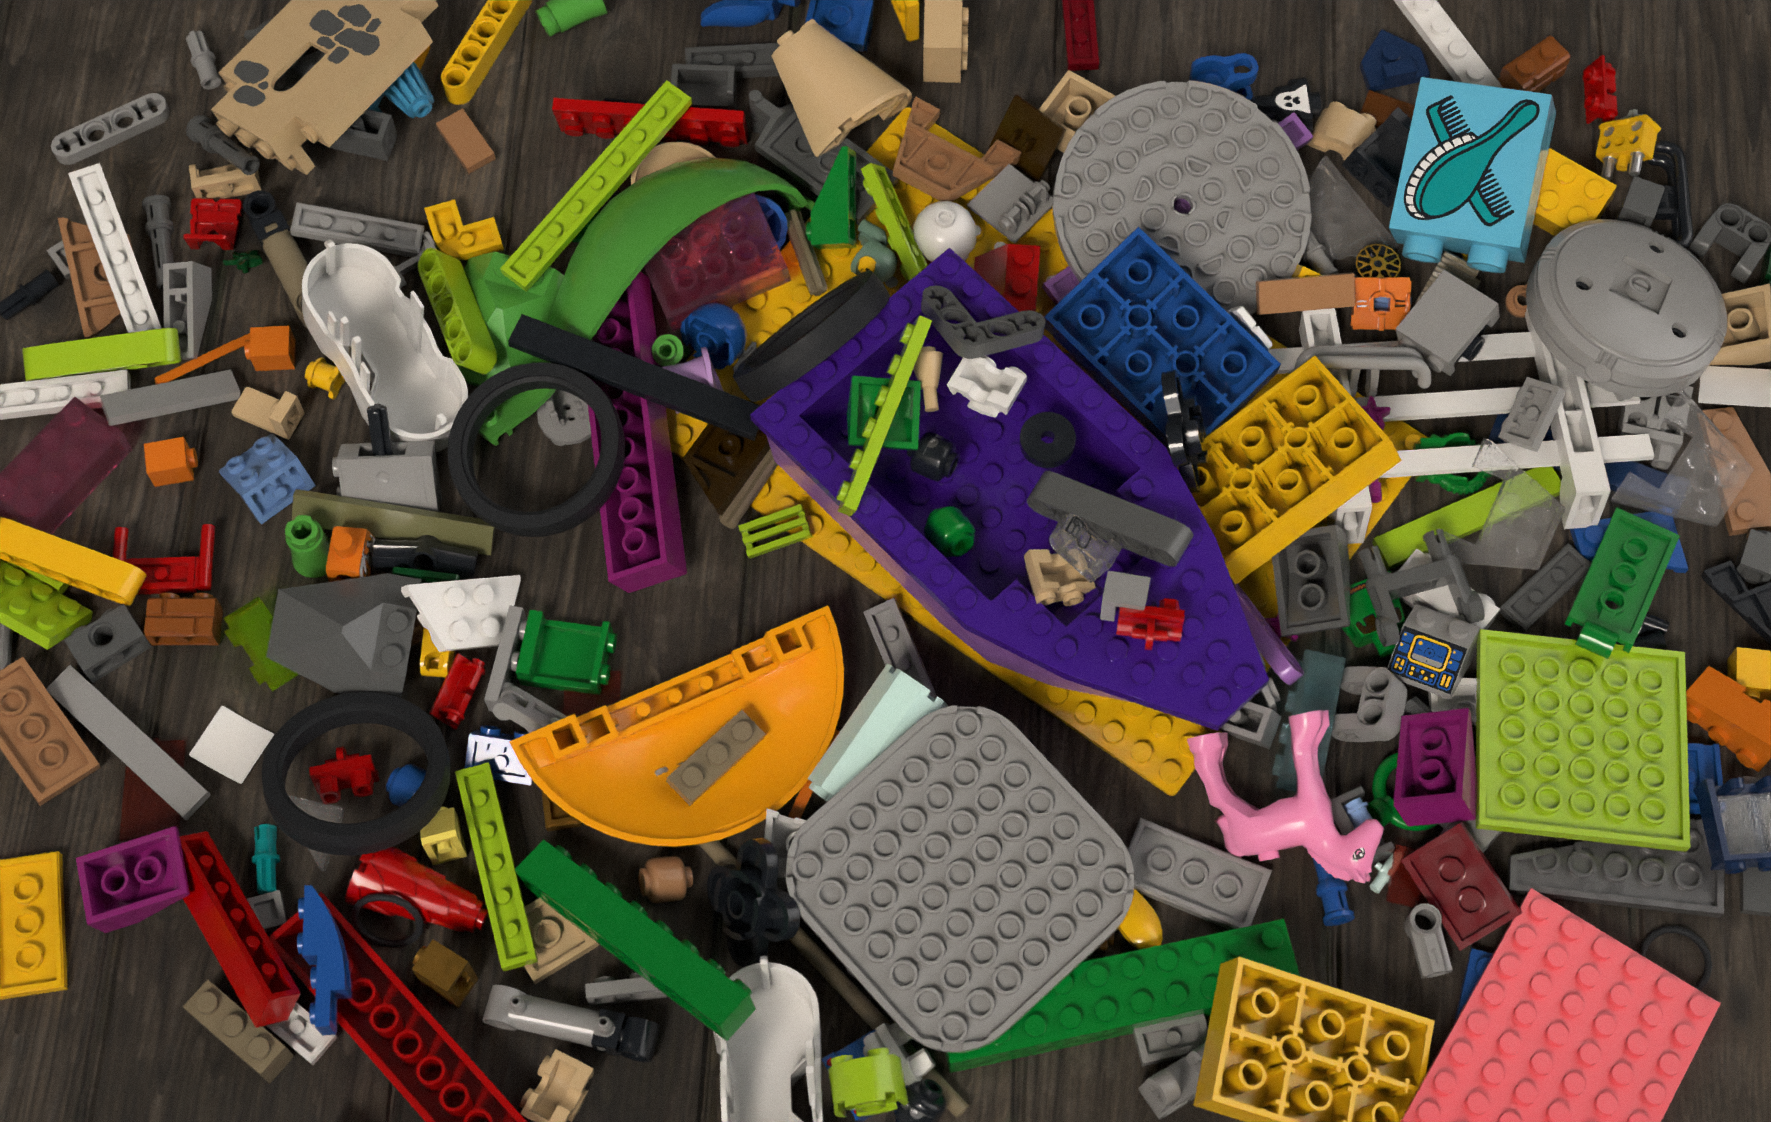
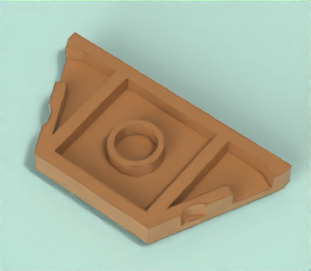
M61 217L58 218L82 330L84 338L89 339L121 317V313L88 225L72 222L67 218ZM126 234L133 250L130 235Z

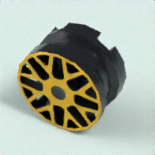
M1381 244L1368 245L1360 250L1357 255L1352 273H1354V277H1398L1401 262L1398 254L1392 248Z

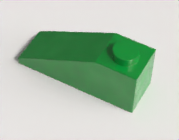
M848 146L841 147L813 206L811 222H807L806 225L807 239L811 241L812 246L818 249L856 248V152Z

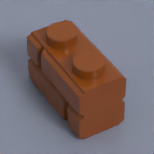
M1548 36L1504 66L1498 81L1503 88L1538 93L1550 85L1551 81L1554 82L1564 75L1571 56L1553 36Z
M161 593L159 598H149L147 600L144 636L151 645L220 644L223 607L213 595L195 593L193 598H180L179 595L174 593Z

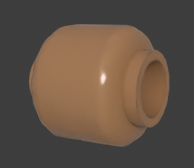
M675 855L651 858L647 860L644 868L639 870L641 894L647 896L654 904L680 901L685 897L687 888L693 885L690 866L685 867L682 859Z

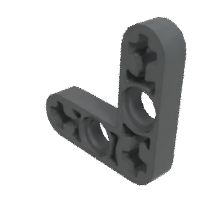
M929 286L924 289L922 294V312L928 319L932 320L933 326L953 351L963 358H979L1036 343L1043 338L1046 320L1038 312L1030 310L1020 311L976 323L947 288ZM946 320H955V321H958V322H960V323H959V324H953V323L946 322ZM992 333H1003L1007 336H996Z

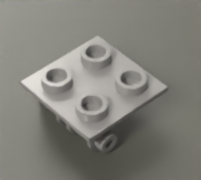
M1008 164L967 204V207L1015 244L1053 207V197L1048 194L1050 186L1047 182L1041 180L1040 182L1033 183L1016 168Z

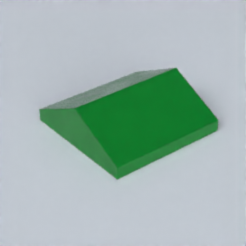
M863 376L851 377L847 410L848 445L864 446L866 437L861 436L864 426L869 417L875 418L879 406L874 404L881 386H888L890 379ZM908 380L882 448L918 450L921 381Z

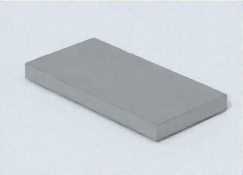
M1140 818L1128 847L1134 868V889L1140 894L1229 930L1251 926L1272 870L1143 818Z

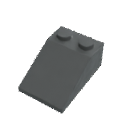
M1337 525L1309 529L1272 557L1282 637L1350 626V561L1346 532Z

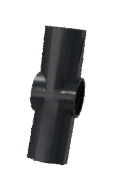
M423 535L417 538L416 541L375 539L372 562L375 570H393V567L457 574L461 579L468 580L474 578L479 554L478 551L444 545L434 536ZM421 554L427 555V556H429L430 558H425V557L421 556Z

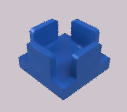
M810 0L805 23L815 19L820 26L855 51L864 52L868 50L873 28L872 14L875 0Z

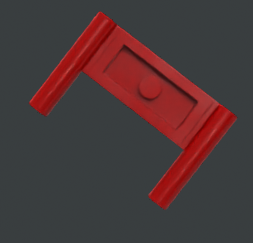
M203 524L201 527L199 557L126 559L129 530L125 527L115 528L112 557L138 567L147 575L137 594L197 593V589L201 591L211 590L215 539L214 525Z

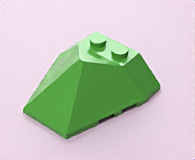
M494 251L472 257L468 260L464 272L495 346L497 360L493 369L484 375L456 364L466 383L479 386L503 370L530 362L532 355L509 347L508 340L522 314L547 323L564 277L562 273L548 267L526 292L503 275L500 270L511 256Z

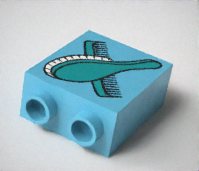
M1421 77L1389 229L1396 243L1404 244L1402 256L1419 262L1439 263L1441 262L1443 250L1468 254L1466 263L1468 267L1490 273H1504L1508 260L1525 263L1556 117L1552 94Z

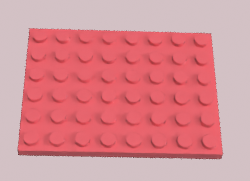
M1530 888L1519 906L1522 913L1513 918L1400 1122H1661L1721 1003Z

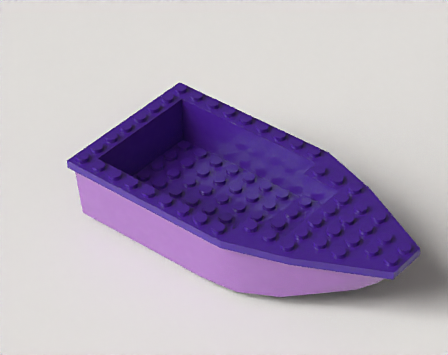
M948 248L893 294L885 307L842 347L806 374L780 389L750 414L751 421L766 434L774 461L934 618L987 661L1053 687L1137 703L1216 731L1267 685L1269 680L1217 540L1177 467H1174L1166 447L1044 334L1043 338L1036 343L987 355L996 363L997 369L1004 370L1005 367L1009 368L1012 366L1022 370L1027 375V381L1007 415L999 412L997 417H990L967 407L970 402L969 399L958 392L953 395L949 390L947 383L963 357L953 351L931 323L922 347H935L936 351L943 353L937 388L939 410L934 412L925 411L923 390H920L919 439L926 432H933L953 441L956 444V452L960 454L958 465L950 478L945 477L941 481L936 482L911 470V458L907 456L908 450L881 448L856 512L851 516H847L837 511L841 501L836 500L839 488L844 480L849 482L854 469L849 468L852 456L857 448L861 450L863 446L848 445L847 410L851 377L863 376L891 379L892 375L887 373L894 354H901L904 343L900 342V337L907 322L913 324L919 315L927 318L921 310L924 289L929 286L947 288L976 323L1019 312L951 248ZM946 320V322L953 323V324H959V323H960V322L955 321V320ZM992 333L996 336H1007L1003 333ZM913 370L909 380L918 381ZM1054 412L1068 419L1074 427L1076 434L1074 452L1068 461L1058 467L1042 468L1035 466L1021 452L1020 432L1022 426L1031 416L1037 413ZM1051 437L1042 438V441L1045 443L1054 441ZM1044 471H1052L1174 519L1187 526L1194 535L1175 567L1166 566L1094 536L1091 537L1087 548L1082 549L1080 546H1086L1090 538L1089 534L1079 531L1077 542V539L1073 537V535H1076L1077 529L1073 531V535L1065 531L1067 525L1038 514L1028 506L1026 500ZM953 506L958 508L971 521L975 528L973 546L967 553L959 557H944L926 539L924 527L928 516L935 509ZM1069 526L1067 531L1071 533L1073 528ZM1028 550H1049L1050 554H1056L1064 550H1084L1096 588L1083 594L1084 600L1076 605L1064 606L1063 601L1054 602L1047 606H1044L1041 602L1037 604L1025 568L1024 555ZM1108 570L1150 577L1146 606L1158 607L1159 600L1164 598L1177 599L1180 610H1185L1181 642L1153 640L1152 651L1144 650L1145 639L1116 635L1120 607L1117 606L1114 622L1100 619Z

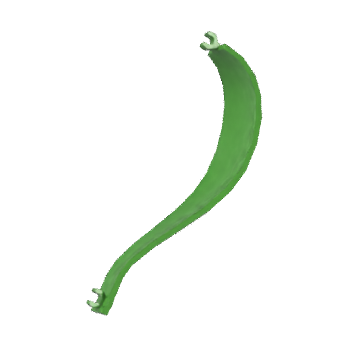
M704 157L674 163L648 174L612 198L590 223L570 259L547 324L592 340L623 292L646 263L673 236L700 216L733 199L756 191L773 190L776 194L786 198L789 210L795 209L800 212L801 207H806L812 211L815 203L813 200L802 196L785 179L743 160ZM532 356V358H531V360H530V362H529V363H539V362L550 363V362H548V361H545V360L540 359V358L535 357V356ZM534 389L512 396L490 413L478 433L491 444L497 446L499 444L498 438L503 433L509 436L512 435V429L536 412L553 395L556 389Z

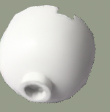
M938 201L926 206L918 214L913 226L914 238L924 257L932 262L948 248H951L965 261L976 245V225L970 212L960 204L951 201Z

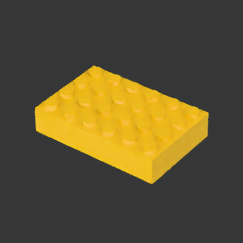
M1313 356L1204 438V442L1201 444L1202 450L1208 451V462L1197 464L1200 477V492L1193 493L1192 496L1217 540L1231 580L1236 585L1402 460L1391 439L1316 356Z
M1242 957L1234 958L1220 964L1193 1106L1244 1122H1400L1426 1075L1434 1020Z

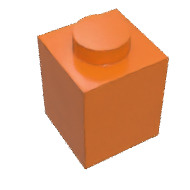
M290 326L250 327V340H245L244 349L246 359L251 360L256 371L295 369L296 339Z
M184 437L144 443L146 473L155 487L194 480L193 468L198 467L195 448L188 446Z

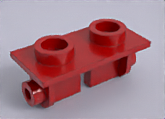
M1601 55L1583 70L1586 124H1590L1597 117L1601 118L1603 122L1614 121L1615 117L1618 116L1617 97L1607 94V92L1613 94L1616 91V70L1612 67V64L1605 63V55Z
M457 653L429 714L452 729L457 730L460 721H463L465 718L464 713L478 682L486 672L484 669L485 663L477 658H473L470 661Z

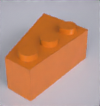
M1708 666L1686 691L1687 720L1700 725L1708 732L1709 737L1715 743L1721 746L1725 745L1736 754L1741 764L1748 768H1753L1759 773L1771 759V702L1764 699L1762 703H1759L1744 694L1746 687Z

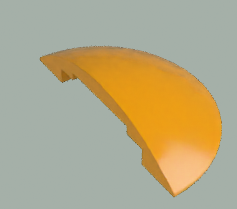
M827 605L771 629L765 633L763 638L737 648L729 655L607 707L604 705L578 717L572 714L509 741L530 778L551 801L586 826L606 835L650 846L680 847L718 841L741 833L764 821L767 809L778 811L800 791L826 753L834 736L844 692V665L842 647L830 608ZM743 710L766 734L764 739L689 806L666 782L667 777L681 765L679 763H684L736 714ZM660 768H668V772L658 776L655 774V771Z

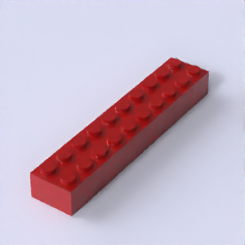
M320 892L318 895L330 910L344 940L351 973L352 998L337 999V1022L425 1122H527L335 906ZM297 912L269 936V939L280 958L316 997V989H312L310 980L311 968L316 967V965H309L297 950V935L299 932H303V919L299 918Z

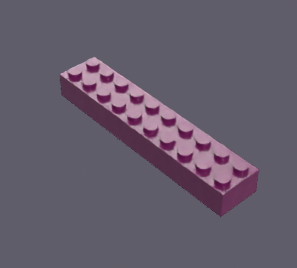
M640 271L623 292L591 341L660 367L652 355V346L657 336L649 277ZM589 378L612 401L621 420L625 436V460L620 479L609 499L600 508L608 582L631 593L686 575L687 568L666 407ZM588 405L596 468L601 452V430L596 414Z

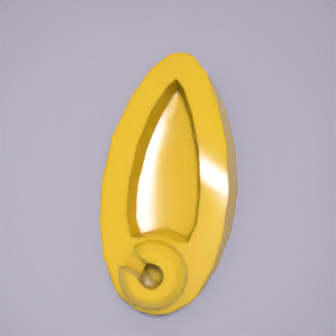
M1134 889L1129 911L1118 929L1124 938L1138 950L1159 946L1163 940L1160 920L1147 900Z

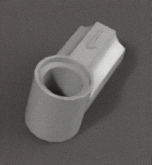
M1431 904L1417 905L1404 922V930L1411 939L1421 979L1438 977L1453 971L1441 929L1442 916L1439 910ZM1423 915L1427 917L1431 923V929H1420L1415 923V916Z

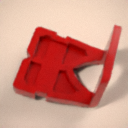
M193 198L190 205V213L192 214V219H190L191 234H183V239L190 249H200L204 241L216 243L223 250H234L240 227L239 217H242L243 204L241 200L220 199L215 202L213 199ZM216 231L219 235H213L211 233Z

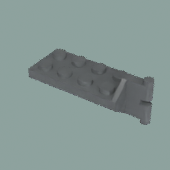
M752 90L749 93L750 129L754 133L761 134L755 143V151L817 196L821 192L841 147L848 146L856 152V224L858 226L877 206L873 197L864 188L863 180L865 178L861 168L870 163L883 166L893 187L899 182L898 178L892 176V170L846 137L839 146L816 157L792 103L778 108L762 97L760 91Z

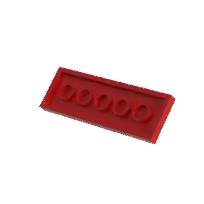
M553 98L552 111L561 132L569 136L579 137L583 133L596 134L600 138L611 139L615 135L618 136L645 104ZM689 107L660 141L670 143L677 142V140H689L690 143L695 145H707L708 142H718L726 147H738L740 144L748 145L749 132L744 111Z

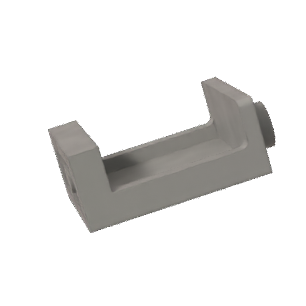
M1444 270L1396 327L1398 345L1415 349L1421 353L1429 368L1437 373L1443 371L1451 376L1455 371L1454 363L1487 324L1492 327L1500 318L1498 303Z

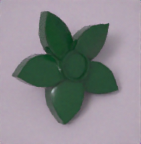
M250 250L245 253L234 251L232 253L233 259L223 260V265H237V270H242V273H248V267H256L262 264V258L259 257L258 250Z

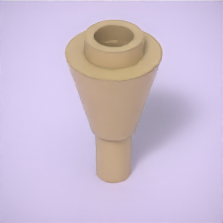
M931 346L921 348L913 368L917 380L921 381L926 412L939 410L937 388L943 353L936 351L935 347Z

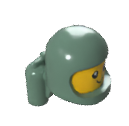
M864 219L859 224L858 231L860 233L857 238L863 247L851 263V272L859 275L866 271H872L883 283L894 275L898 260L894 251L887 247L888 242L885 230Z

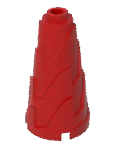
M394 846L378 852L361 855L359 860L362 863L359 869H355L346 893V903L354 906L358 900L367 895L378 893L390 894L407 900L418 909L423 919V924H428L429 922L451 930L467 931L470 933L475 928L481 930L488 916V910L484 909L485 902L477 899V896L470 891L445 879V875L417 862L415 857ZM374 901L362 906V908L388 916L398 915L415 921L410 912L393 902Z

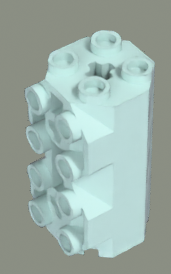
M887 663L808 777L812 782L808 788L828 802L915 723L931 712L948 707V705L938 696L936 699L930 696L929 693L931 691L903 671L897 668L895 670L892 665Z

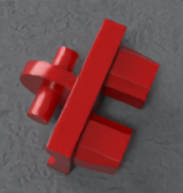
M1170 598L1159 600L1158 607L1145 606L1144 610L1120 607L1116 635L1145 639L1144 650L1152 651L1153 640L1181 642L1185 610H1180L1177 599Z
M344 746L336 748L337 758L325 760V764L309 767L310 778L325 805L337 803L341 799L340 790L352 787L354 796L364 797L372 795L374 782L379 781V772L375 768L371 754L360 756L359 753L347 755Z

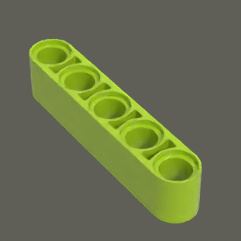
M431 247L427 248L419 258L418 271L455 364L483 375L488 374L495 366L497 352L459 259Z
M177 328L139 331L22 349L26 381L118 370H133L182 362Z

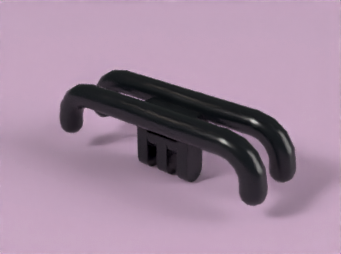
M1657 140L1654 151L1666 153L1672 158L1664 154L1654 153L1653 159L1647 160L1649 165L1662 167L1667 173L1668 186H1664L1665 189L1654 220H1671L1673 240L1686 249L1693 238L1686 156L1677 144L1671 141Z

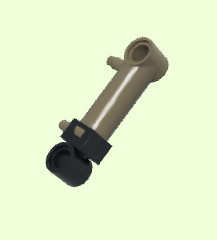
M263 190L254 191L244 199V212L291 301L301 324L307 328L302 313V279L308 264L294 237L291 235L290 230L293 218L288 221L285 220L277 207L274 197L269 192ZM267 210L266 212H264V213H262V214H258V213L261 212V211Z

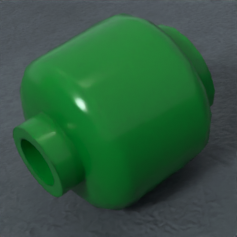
M948 506L935 509L930 513L924 527V536L944 557H959L967 553L973 546L975 528L958 508Z

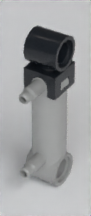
M503 985L492 986L482 1020L484 1023L496 1028L515 1031L516 1029L590 1046L596 1052L617 1057L620 1055L645 1063L652 1062L661 1030L659 1024L639 1017L626 1018V1015L606 1009H600V1012L530 996L518 989Z

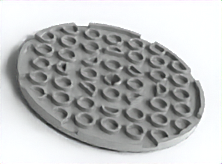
M1193 80L1167 83L1166 81H1157L1129 89L1113 97L1096 109L1075 132L1063 154L1055 178L1053 190L1054 227L1059 246L1071 271L1078 281L1081 282L1136 228L1140 227L1222 308L1227 311L1237 306H1244L1252 316L1257 312L1256 281L1291 278L1297 264L1300 263L1310 234L1312 214H1310V185L1305 167L1291 139L1276 121L1273 122L1257 108L1258 105L1238 93L1210 83ZM1185 199L1189 202L1191 210L1188 214L1177 212L1173 209L1174 201Z

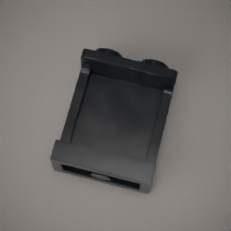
M1399 107L1389 115L1373 134L1360 146H1357L1342 163V166L1351 176L1356 178L1387 208L1395 201L1412 121Z

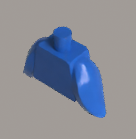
M722 0L707 7L701 13V26L750 27L765 20L776 19L783 4L797 8L801 0Z

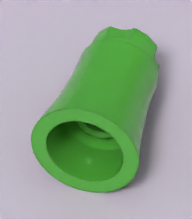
M549 0L545 3L546 6H542V8L536 11L537 17L549 37L559 32L563 33L590 19L607 14L602 0Z
M298 515L293 521L288 522L285 528L286 542L291 551L292 564L295 570L305 577L317 578L326 575V562L331 539L326 536L320 524L313 520L311 516Z

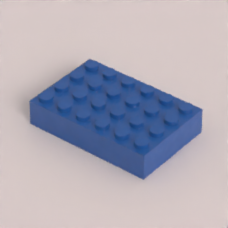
M1140 227L1136 228L1044 316L1046 320L1045 329L1168 450L1169 445L1165 429L1168 415L1162 389V372L1177 370L1183 397L1197 396L1196 405L1201 407L1207 437L1247 404L1278 373L1281 363Z

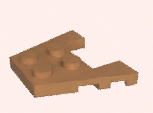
M916 97L913 100L892 176L939 201L952 202L997 176L1008 164L1012 166L1018 164L1022 152L998 139L981 159L928 132L939 118L940 109Z

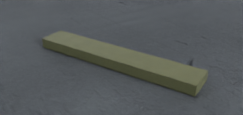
M296 489L293 494L292 521L298 515H307L317 521L322 529L333 530L335 526L364 528L374 537L390 540L416 541L420 536L431 535L438 538L444 545L478 551V554L491 556L493 551L495 527L479 518Z

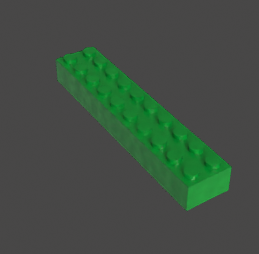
M1275 920L1084 961L996 1041L973 1051L962 1053L945 1052L949 1072H958L1133 1034L1135 1028L1204 1014L1205 1018L1210 1017L1220 964L1242 957L1300 976L1285 920Z

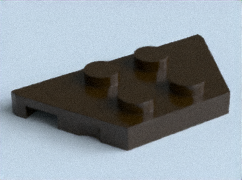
M707 424L683 457V460L716 512L722 516L770 450V445L766 434L761 430L756 440L752 441L714 425Z

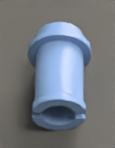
M1360 797L1343 806L1354 828H1357L1365 820L1372 819L1366 808L1368 803H1363Z

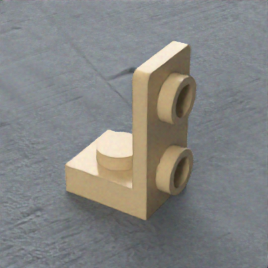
M250 387L244 389L231 411L234 417L288 440L305 414L298 397L292 393L285 391L279 400Z

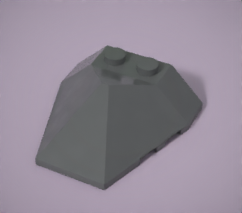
M386 573L278 589L266 658L339 695L373 692L401 698L417 608L410 597H404L401 587L421 584V579Z

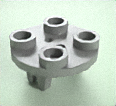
M556 389L553 395L537 410L538 424L541 430L555 445L577 444L591 437L588 404L575 395Z

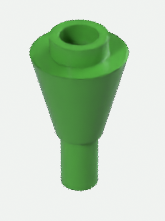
M671 334L659 336L652 346L653 358L661 366L675 365L682 358H687L691 352L688 346L683 345L676 336Z

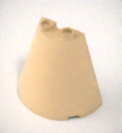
M815 19L806 22L795 34L792 30L783 34L777 40L780 46L771 55L816 157L839 146L851 129L878 114L884 121L905 109L912 99L911 92L905 86L824 29Z

